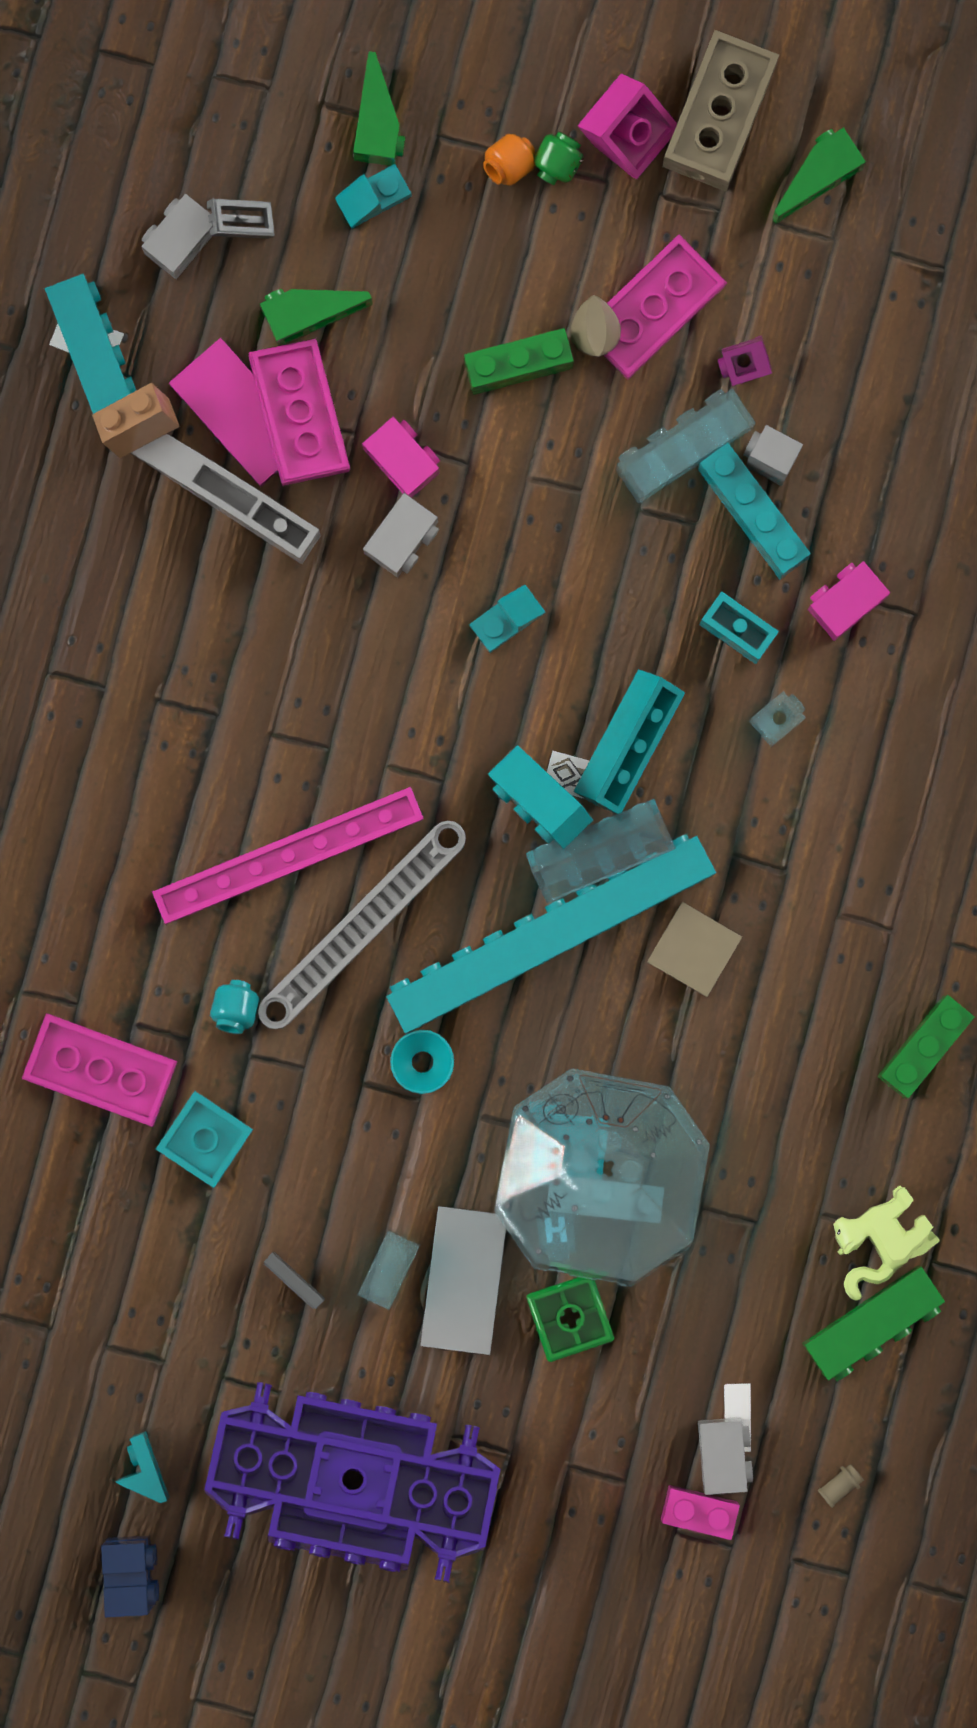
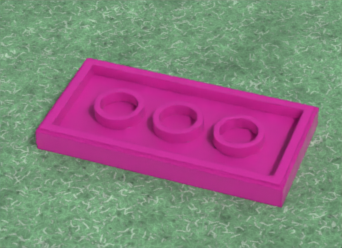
M680 234L607 303L619 320L621 336L616 347L604 356L627 380L727 285V282Z
M219 338L171 380L169 385L254 481L262 487L278 473V468L254 376L229 346Z
M311 339L249 352L248 357L282 486L349 472L350 465L317 340Z
M46 1013L22 1079L154 1127L178 1061Z

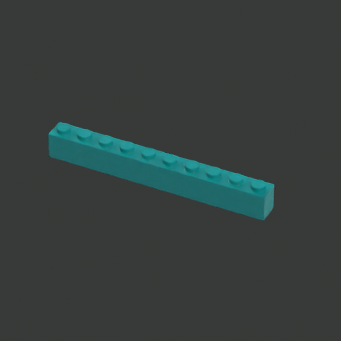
M687 834L682 835L668 843L671 848L670 850L658 855L656 850L651 851L637 859L640 864L639 866L627 871L625 866L620 867L606 875L609 879L608 882L596 887L594 882L589 883L575 891L578 895L577 898L565 903L563 898L545 906L546 914L536 919L530 914L514 922L515 930L505 935L499 930L483 938L484 946L474 951L468 946L452 954L453 962L443 967L437 962L421 970L422 978L412 983L406 978L390 986L389 988L392 993L387 995L386 998L405 1034L715 875L716 871L698 836L689 839Z

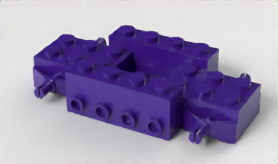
M261 1382L257 1383L254 1402H251V1405L221 1412L205 1485V1493L228 1512L229 1518L224 1537L231 1538L233 1525H235L233 1539L239 1540L242 1521L245 1519V1516L274 1508L268 1533V1542L274 1543V1547L289 1551H295V1548L308 1550L309 1554L318 1557L330 1558V1555L342 1557L348 1563L365 1565V1562L379 1565V1568L382 1570L400 1572V1569L408 1570L415 1536L438 1555L439 1561L434 1580L441 1581L443 1568H445L443 1582L446 1583L450 1582L452 1564L455 1562V1559L485 1549L501 1469L477 1452L476 1443L480 1430L479 1427L474 1426L470 1440L469 1436L472 1425H465L462 1445L459 1448L431 1455L437 1427L436 1423L430 1422L431 1417L417 1413H410L409 1418L397 1416L396 1410L383 1406H376L375 1411L361 1408L362 1403L349 1399H341L340 1404L326 1401L327 1396L314 1392H306L305 1397L298 1395L292 1425L290 1426L269 1410L268 1400L272 1385L266 1383L263 1397H261L264 1386ZM357 1471L362 1475L363 1484L359 1489L349 1490L344 1486L342 1479L347 1472Z

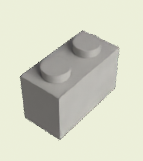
M184 194L180 200L175 198L164 211L166 216L158 227L155 224L152 225L142 238L144 244L141 247L144 254L175 279L181 275L212 237L210 236V229L213 228V222H209L208 219L210 213L187 194Z
M766 425L762 433L754 432L744 453V456L748 457L746 467L782 486L803 444Z
M403 493L363 548L364 554L397 578L402 571L408 574L419 559L415 553L423 543L428 546L439 531V528L436 527L438 517Z
M740 1417L698 1421L702 1481L705 1495L748 1492L747 1483L753 1482L752 1462L745 1461L744 1447H750L749 1426H742Z

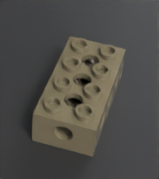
M714 30L664 156L662 167L727 192L773 76L779 54ZM736 75L741 79V82L731 84L725 77ZM722 106L728 110L729 114L719 116L712 109ZM711 138L717 145L707 148L700 143V140Z

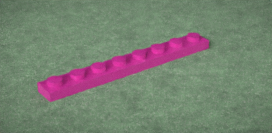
M408 787L155 890L152 893L164 923L167 925L424 820L411 787Z

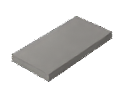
M438 1206L420 1346L490 1355L508 1215Z

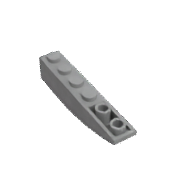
M168 434L131 452L132 455L300 564H303L321 536L319 529Z

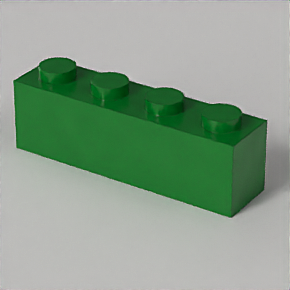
M917 1265L802 1344L828 1381L833 1377L836 1381H839L854 1371L851 1366L861 1358H864L866 1362L873 1359L883 1351L882 1344L891 1338L894 1342H897L911 1333L910 1325L919 1319H922L925 1323L941 1312L939 1306L945 1301L922 1266Z

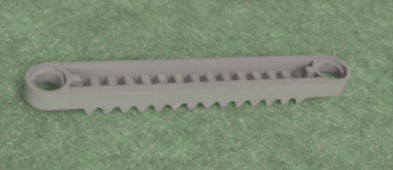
M443 821L436 825L262 1000L258 1013L264 1025L272 1029H281L289 1025L461 852L466 841L465 832L461 825L453 821ZM444 829H453L458 834V843L453 848H444L438 841V836ZM276 1001L281 1002L286 1007V1016L279 1022L269 1020L266 1015L268 1005Z

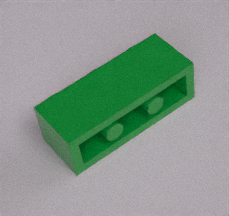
M565 328L464 354V363L473 395L571 370L574 363Z
M949 995L942 996L877 1077L901 1097L908 1099L975 1016Z

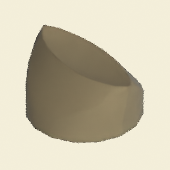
M593 295L575 313L570 326V336L572 343L578 351L587 356L599 357L608 354L616 347L620 340L621 327L612 308L600 297Z

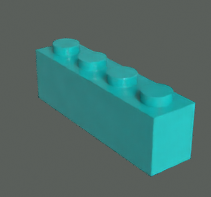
M83 273L45 288L93 414L137 391L132 377L124 378L120 366L125 365L126 362L119 344L112 347L108 334L114 331L107 313L100 315L96 302L101 301V297L95 282L88 283Z
M728 442L700 462L698 471L780 580L808 560L811 555L809 550Z
M638 669L573 792L600 808L621 815L685 692L662 677Z

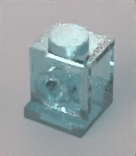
M783 691L755 714L749 722L772 748L806 719L802 714L806 709L795 695L791 694L788 697ZM777 712L783 713L786 717L785 723L781 725L776 724L773 720V715Z

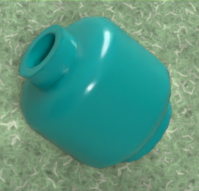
M231 980L230 984L221 985L216 989L210 1016L216 1022V1027L219 1030L232 1034H242L245 1029L253 1026L260 999L257 993L250 989L251 985L241 980Z

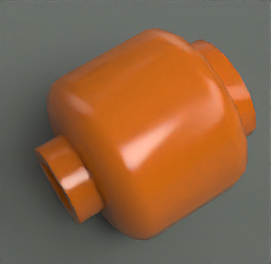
M506 134L485 151L483 166L486 174L496 184L514 185L534 169L533 155L535 154V149L527 138H520L515 134Z

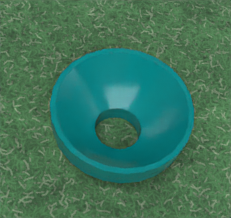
M416 1030L407 1033L395 1044L390 1059L391 1070L394 1078L406 1090L419 1094L431 1093L440 1089L450 1079L454 1068V1055L450 1045L439 1034L428 1030ZM421 1051L428 1052L433 1058L432 1068L425 1073L417 1072L412 1065L414 1055Z

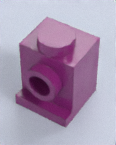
M762 335L755 337V339L723 348V357L718 359L723 379L730 377L732 386L772 374V367ZM742 354L750 357L749 364L745 366L737 362V358Z

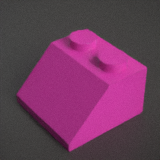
M623 74L618 76L578 124V128L599 151L635 179L639 178L669 142L677 126L676 121L645 84Z

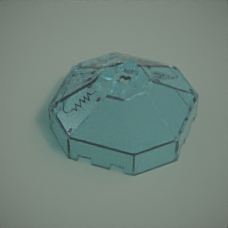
M571 1068L513 1108L494 1211L534 1269L552 1270L567 1273L570 1276L596 1281L599 1279L633 1287L686 1251L693 1243L710 1144L669 1086ZM603 1159L605 1162L612 1160L615 1166L611 1169L613 1173L611 1177L608 1178L606 1174L599 1176L596 1173V1170L599 1168L598 1160Z

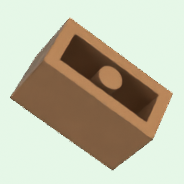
M153 383L92 414L102 443L119 458L180 427L169 398Z

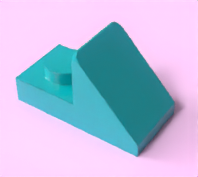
M393 164L369 178H366L365 174L361 175L337 195L335 200L352 229L412 197V193L396 164Z
M523 585L500 598L494 607L470 623L469 626L488 652L492 653L546 612L528 587Z
M146 1431L130 1438L132 1445L127 1446V1451L133 1466L139 1465L141 1471L119 1478L116 1483L159 1503L167 1501L170 1496Z

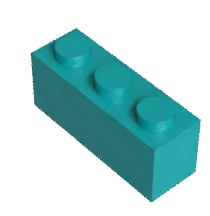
M518 745L488 773L496 784L492 790L506 804L512 800L517 805L513 810L527 824L533 820L538 825L534 830L548 844L554 840L564 849L593 821L585 808Z

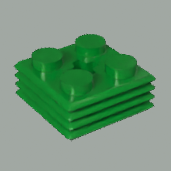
M591 1273L527 1295V1301L549 1362L614 1340L594 1276ZM566 1308H571L572 1312L579 1311L580 1317L575 1320L576 1326L570 1327L567 1322L561 1323L560 1318L565 1315L564 1310Z

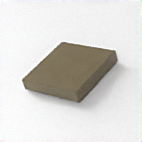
M682 902L647 963L703 996L708 997L742 936Z

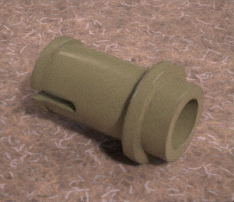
M851 1464L846 1468L842 1466L840 1468L842 1471L825 1486L818 1489V1492L832 1508L855 1487L857 1489L861 1488L859 1484L864 1479Z

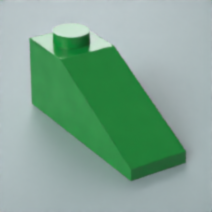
M369 51L353 151L354 161L392 166L396 164L397 156L403 157L406 136H400V125L376 52Z
M844 127L837 132L830 129L816 138L817 144L814 145L774 211L772 219L775 224L863 170L866 161Z
M278 289L264 297L265 301L260 303L262 312L278 346L293 342L373 305L370 293L365 291L291 289L286 292L283 289Z

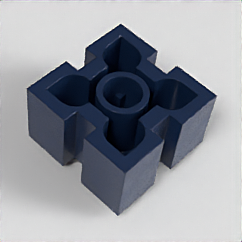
M150 1535L108 1538L101 1545L105 1618L148 1615L150 1610L156 1605V1601H159L158 1579L152 1580L151 1570L158 1563L157 1545L151 1544Z

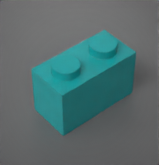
M722 591L699 624L754 664L758 663L779 632Z

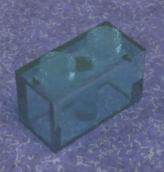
M388 1230L358 1296L390 1310L420 1244Z

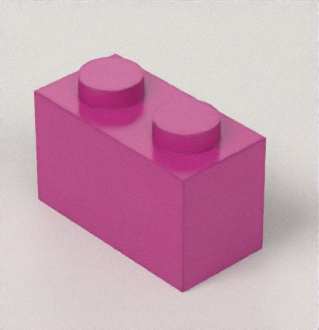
M393 416L364 441L362 446L363 450L401 493H405L412 498L440 474L439 467L436 465L440 460L427 445L423 449L414 440L417 436L416 432L405 420L399 423Z
M864 561L857 567L853 563L849 564L837 575L840 580L831 589L824 585L810 597L814 603L810 605L808 611L833 641L837 640L890 594V591Z
M669 1485L661 1521L663 1524L732 1540L740 1505L734 1500L705 1495V1493Z

